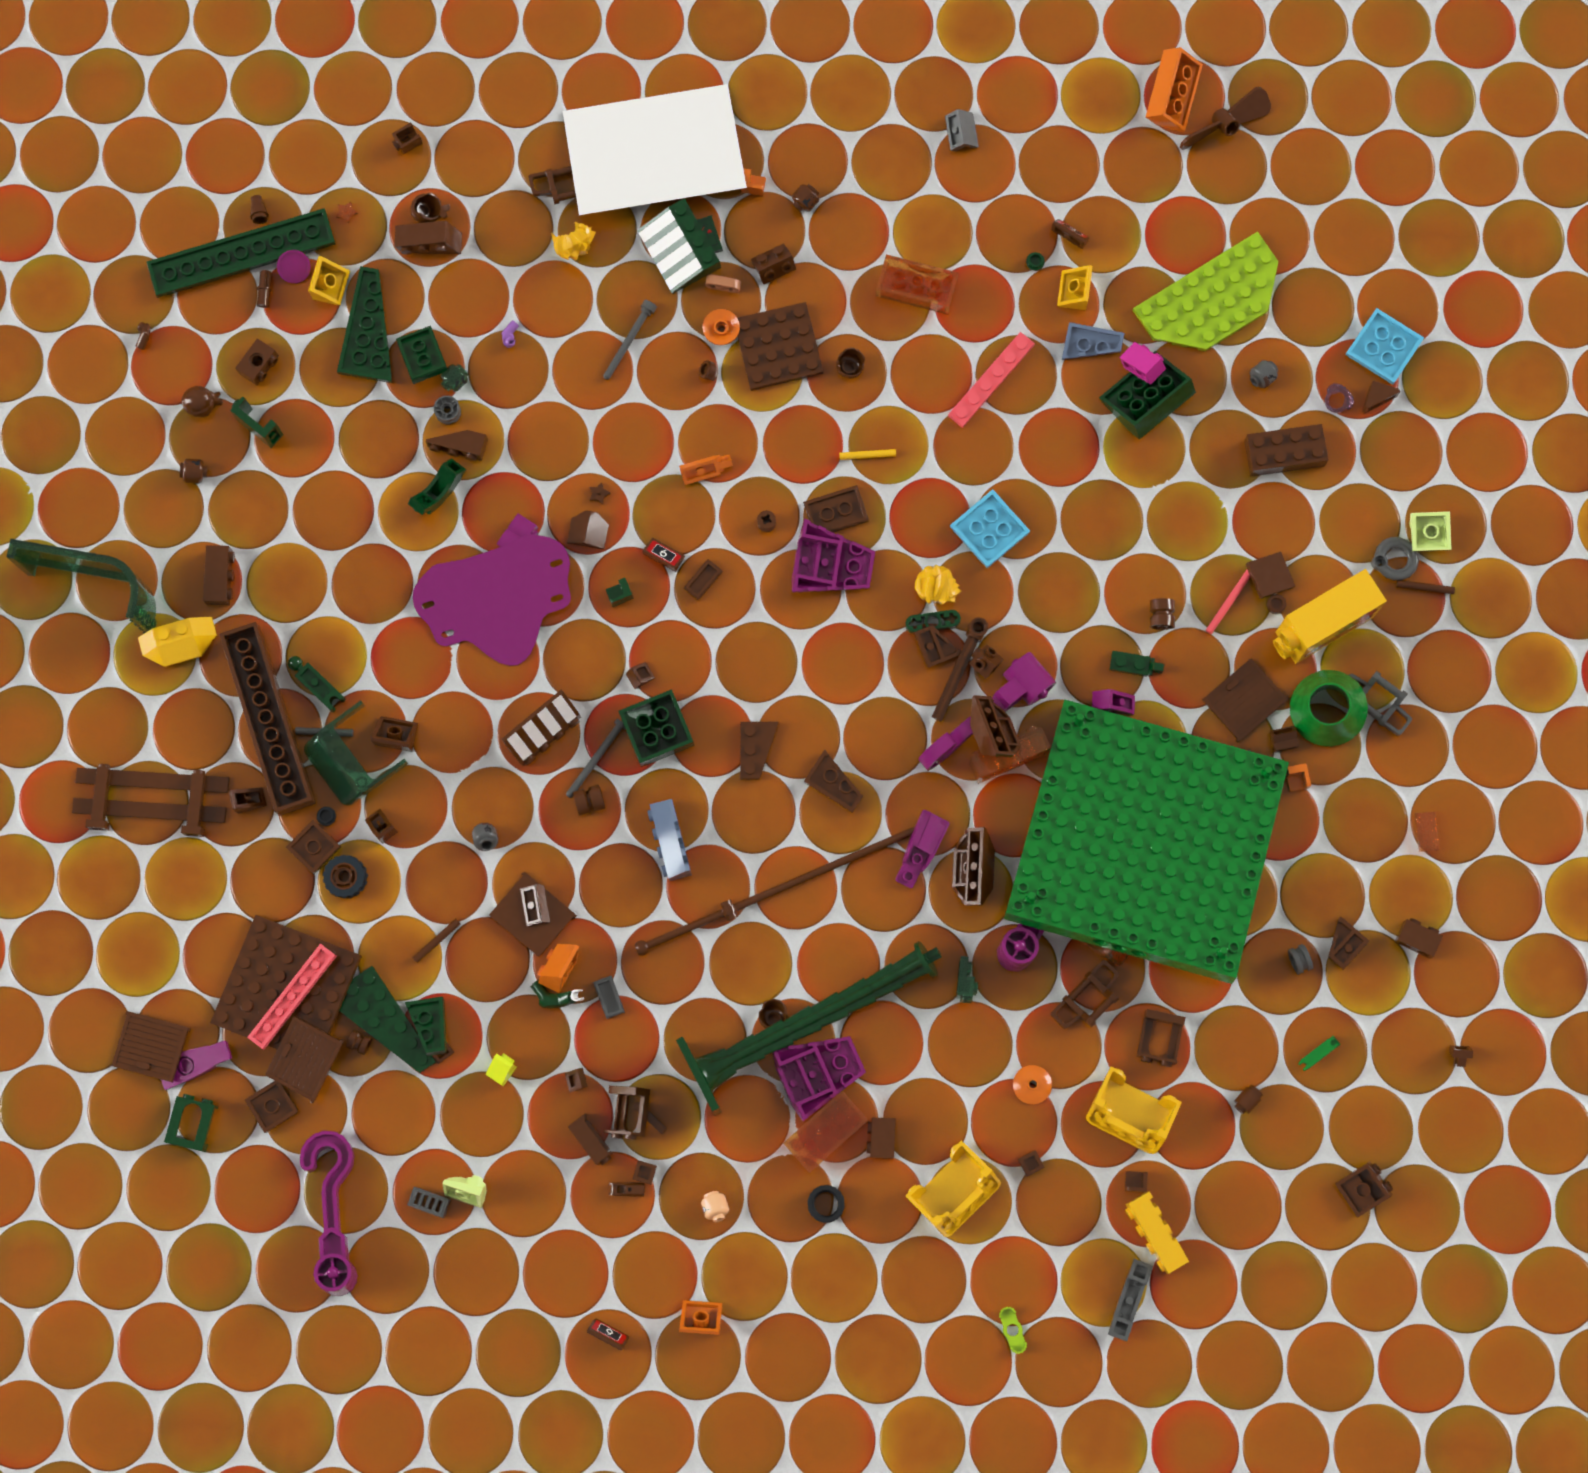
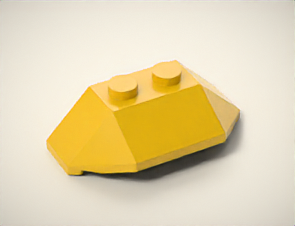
M195 617L152 628L138 639L144 657L163 667H168L202 657L217 634L212 617Z

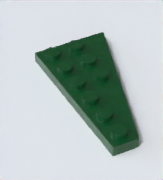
M360 266L337 373L393 383L379 269Z

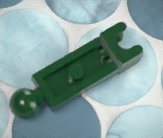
M292 656L289 658L288 667L293 671H298L295 677L331 712H335V708L332 706L334 699L345 702L344 696L309 663L303 666L300 657Z

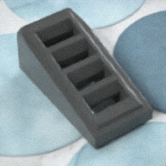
M414 1186L407 1205L445 1218L451 1199ZM419 1192L421 1196L418 1204H415L414 1201ZM425 1195H427L428 1199L425 1204V1207H423L421 1205ZM432 1197L436 1198L432 1209H429ZM439 1200H441L443 1202L441 1204L439 1212H437L436 1208L439 1203Z

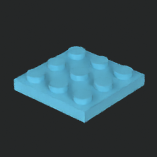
M1376 308L1345 355L1393 385L1424 337Z
M993 489L950 525V528L987 569L1030 533L1026 525Z

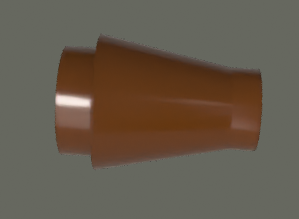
M254 195L251 197L250 218L255 224H263L267 222L269 214L262 201V197Z

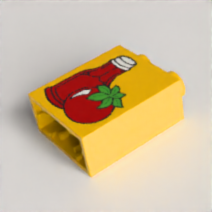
M1364 569L1288 614L1275 633L1278 637L1273 640V644L1283 659L1291 656L1295 664L1373 619L1387 600L1368 571Z

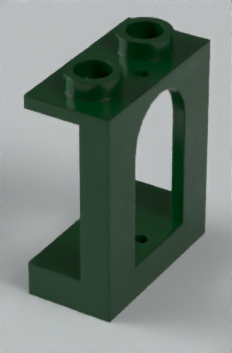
M183 1094V1097L176 1096L164 1142L206 1152L208 1144L205 1143L214 1110L218 1109V1106L213 1105L214 1101L202 1098V1101L199 1102L194 1100L195 1096ZM189 1104H197L202 1111L195 1141L176 1137L184 1108Z

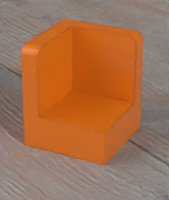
M744 168L747 188L741 189V193L763 196L766 178L752 175L751 169Z
M1306 763L1287 768L1286 779L1290 792L1305 790L1311 787Z

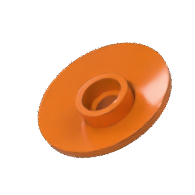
M717 309L710 312L703 321L704 336L715 345H727L733 342L740 331V323L737 316L726 309ZM720 327L725 328L723 332L718 331Z
M1028 1065L1016 1073L1013 1079V1090L1017 1098L1022 1102L1031 1105L1039 1104L1050 1095L1052 1080L1048 1072L1042 1067ZM1030 1081L1036 1082L1035 1088L1029 1086Z

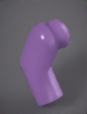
M513 320L501 334L503 344L507 348L515 345L513 333L519 327Z

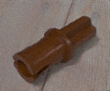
M263 270L260 272L259 286L257 287V307H269V294L272 291L270 288L271 271Z

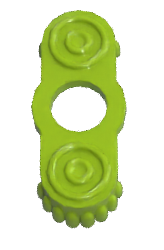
M1005 1307L999 1313V1318L1003 1325V1334L1007 1338L1012 1352L1016 1354L1023 1353L1026 1350L1025 1348H1027V1342H1025L1022 1334V1326L1018 1322L1014 1308ZM1011 1324H1015L1018 1327L1019 1331L1015 1336H1010L1007 1333V1327Z

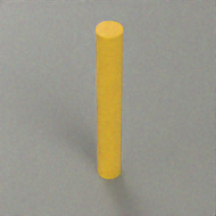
M896 449L839 453L840 460L896 457Z

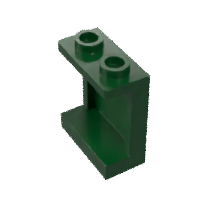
M241 397L240 400L237 399L230 410L234 417L250 432L272 448L284 435L278 425L273 420H270L263 428L248 416L253 409L244 397Z

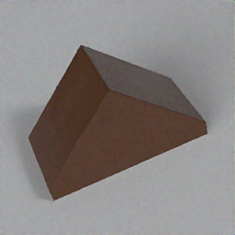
M1372 381L1362 410L1365 414L1396 398L1400 393L1399 388Z
M262 787L228 791L232 809L238 814L267 806Z
M381 809L365 819L372 832L382 844L398 833Z

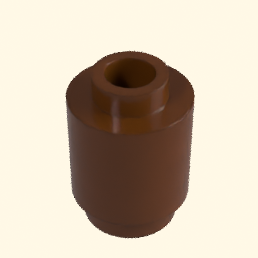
M1250 1085L1234 1100L1236 1103L1234 1107L1242 1114L1245 1112L1249 1114L1261 1101L1260 1098L1263 1094L1255 1086Z

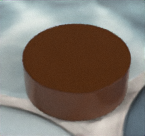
M1274 594L1267 600L1266 607L1270 613L1280 614L1286 608V600L1283 596Z

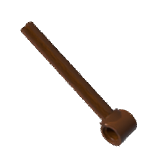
M974 618L968 625L965 634L967 639L932 715V718L942 722L977 643L982 641L983 636L988 631V623L983 618ZM976 623L980 624L983 628L982 632L974 631L973 625Z

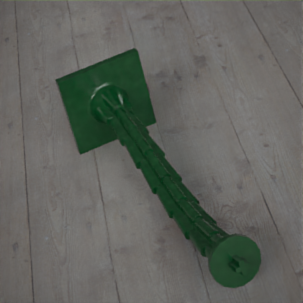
M918 941L914 943L915 950L896 963L888 964L870 977L862 978L843 991L835 992L812 1007L807 1006L784 1021L779 1020L756 1035H749L726 1050L723 1048L700 1057H694L683 1037L677 1039L676 1042L713 1114L716 1116L722 1113L713 1096V1090L736 1074V1070L765 1059L766 1055L794 1044V1041L816 1033L822 1027L848 1017L849 1013L875 1003L876 999L903 988V985L926 974L934 978L938 975L934 961L942 957L937 947L927 951L925 946Z

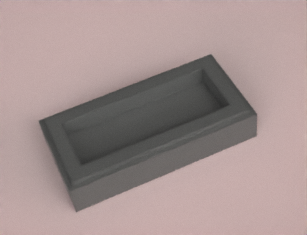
M612 976L593 982L606 1019L625 1013Z

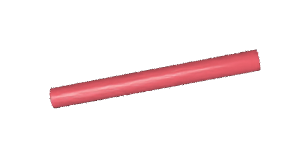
M1248 569L1207 627L1206 632L1209 634L1214 632L1251 578Z

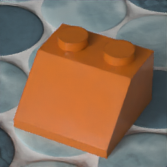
M557 944L555 949H551L546 958L548 960L546 965L542 964L537 973L539 976L538 983L560 993L577 963L579 946Z

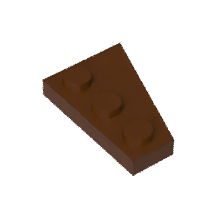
M741 722V780H760L779 722Z

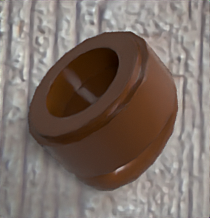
M709 360L704 361L699 369L700 377L714 381L718 375L715 363Z

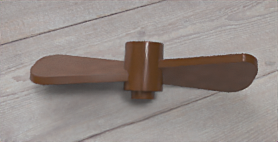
M1255 87L1230 109L1222 108L1217 110L1212 117L1213 124L1187 136L1181 142L1180 148L1182 150L1189 148L1217 129H1220L1226 136H1232L1238 131L1241 123L1266 116L1271 109L1267 92L1261 87Z

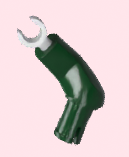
M539 980L530 986L539 998V1005L542 1008H560L573 1004L576 1001L584 1000V998H578V993L583 991L582 989L563 993H549L545 986L538 983Z

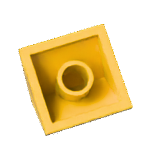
M318 256L308 290L312 299L340 305L350 270L322 256Z
M1088 265L1062 271L1058 307L1086 311L1093 266Z

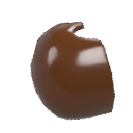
M847 348L842 351L836 361L839 374L848 379L858 377L864 369V355L855 348Z
M777 999L765 1001L762 1009L759 1011V1021L765 1029L779 1020L784 1021L788 1018L785 1004Z

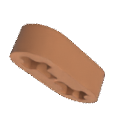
M707 275L705 286L710 289L738 293L741 281L718 275Z

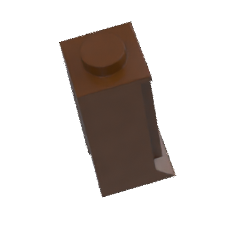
M586 1113L568 1126L596 1165L601 1163L603 1166L612 1159L610 1155L613 1152H608L610 1148L587 1120Z

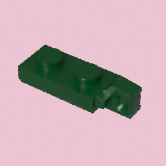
M1112 651L1110 671L1145 677L1152 676L1153 672L1161 674L1163 672L1164 664L1155 662V658Z

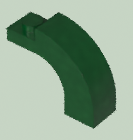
M452 458L444 462L432 482L422 492L411 497L408 505L421 515L425 513L430 515L454 491L466 469Z

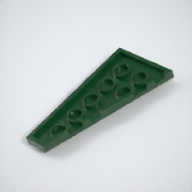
M371 966L354 977L340 1012L417 1072L422 1073L437 1063L432 1055L427 1056L418 1033L375 968Z

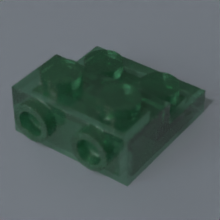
M961 956L959 959L956 999H960L961 1003H971L978 989V982H974L975 977H970L972 962H968L969 957Z

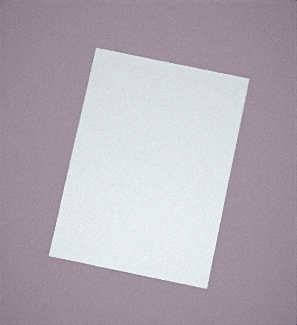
M728 84L563 111L579 215L747 188Z

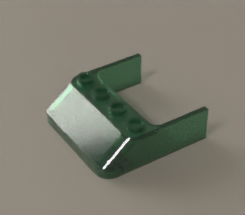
M361 700L323 727L304 746L305 755L344 805H353L408 764L403 759L377 779H372L343 742L335 728L365 707Z

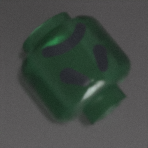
M451 364L440 375L442 380L440 384L446 391L458 392L468 382V373L461 365Z

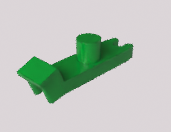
M1333 1035L1302 1058L1298 1065L1304 1063L1306 1066L1303 1068V1071H1306L1341 1044Z

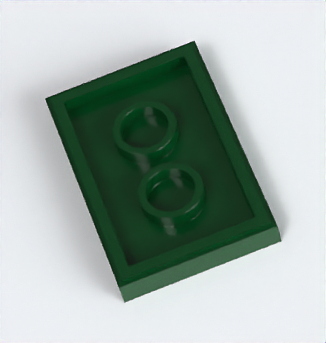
M431 326L396 339L413 384L448 371Z

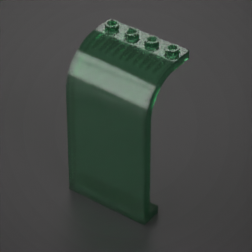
M10 539L6 557L29 576L35 577L37 566L129 582L131 595L126 618H130L129 621L139 627L140 631H143L144 634L156 627V601L151 589L121 560L106 555Z

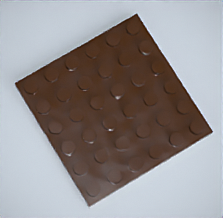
M255 915L210 1023L248 1037L319 944H322L337 957L268 1046L278 1049L294 1016L330 1035L362 956Z

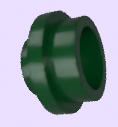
M1037 252L1029 254L1026 259V265L1032 271L1041 270L1045 263L1044 257Z

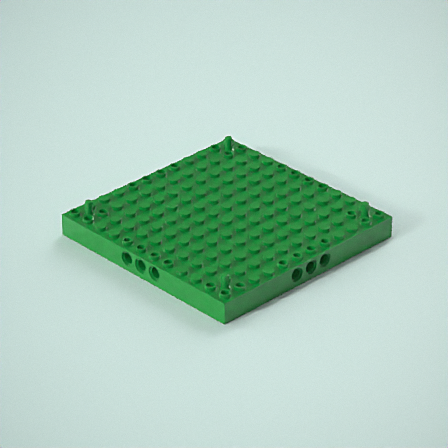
M1064 700L1004 919L1233 984L1237 977L1289 762Z

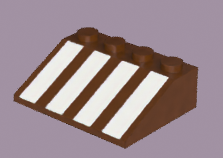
M561 689L504 736L502 741L522 766L525 764L529 765L536 759L535 756L539 752L543 753L549 749L552 741L561 739L565 735L564 731L569 727L571 729L580 722L581 716Z

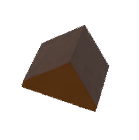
M381 716L371 736V741L376 746L412 752L418 723Z

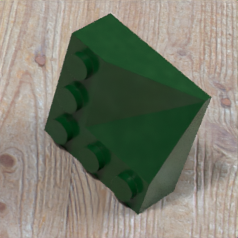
M672 689L619 710L641 767L695 746Z

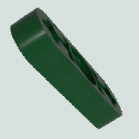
M955 610L909 616L905 626L909 633L914 634L913 632L922 629L923 624L917 625V628L913 629L912 626H909L912 620H915L916 623H922L921 618H925L924 625L927 627L929 626L928 619L935 617L939 622L935 626L938 631L953 629L960 624L961 617ZM949 615L957 618L953 624L950 621H944V625H941L942 619L940 616H944L943 620L949 619Z

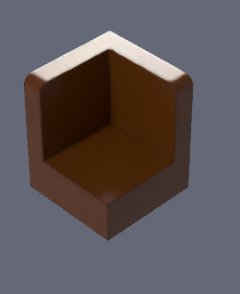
M1126 1171L1125 1191L1147 1192L1148 1172Z

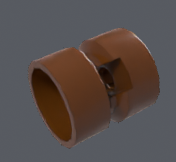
M1167 598L1150 600V612L1153 613V616L1150 617V628L1156 630L1175 628V616L1172 615L1175 612V600Z
M599 785L589 787L588 791L584 789L573 791L579 816L590 813L591 809L594 811L605 809Z

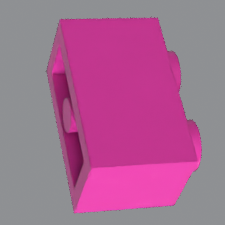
M1136 342L1119 357L1126 370L1150 385L1166 370L1163 363L1164 359L1161 355L1152 353L1145 345H1139Z

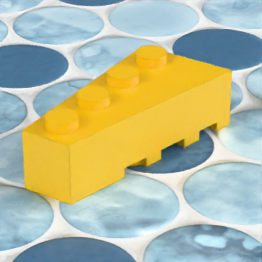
M1150 1191L1145 1192L1125 1204L1127 1206L1125 1211L1130 1220L1134 1219L1138 1226L1135 1228L1141 1238L1143 1236L1148 1242L1146 1247L1151 1255L1155 1253L1158 1258L1156 1263L1161 1272L1165 1271L1166 1274H1169L1188 1263L1189 1260L1177 1239L1172 1237L1171 1234L1173 1233L1168 1223L1162 1220V1212L1159 1207L1151 1202L1150 1199L1153 1196Z

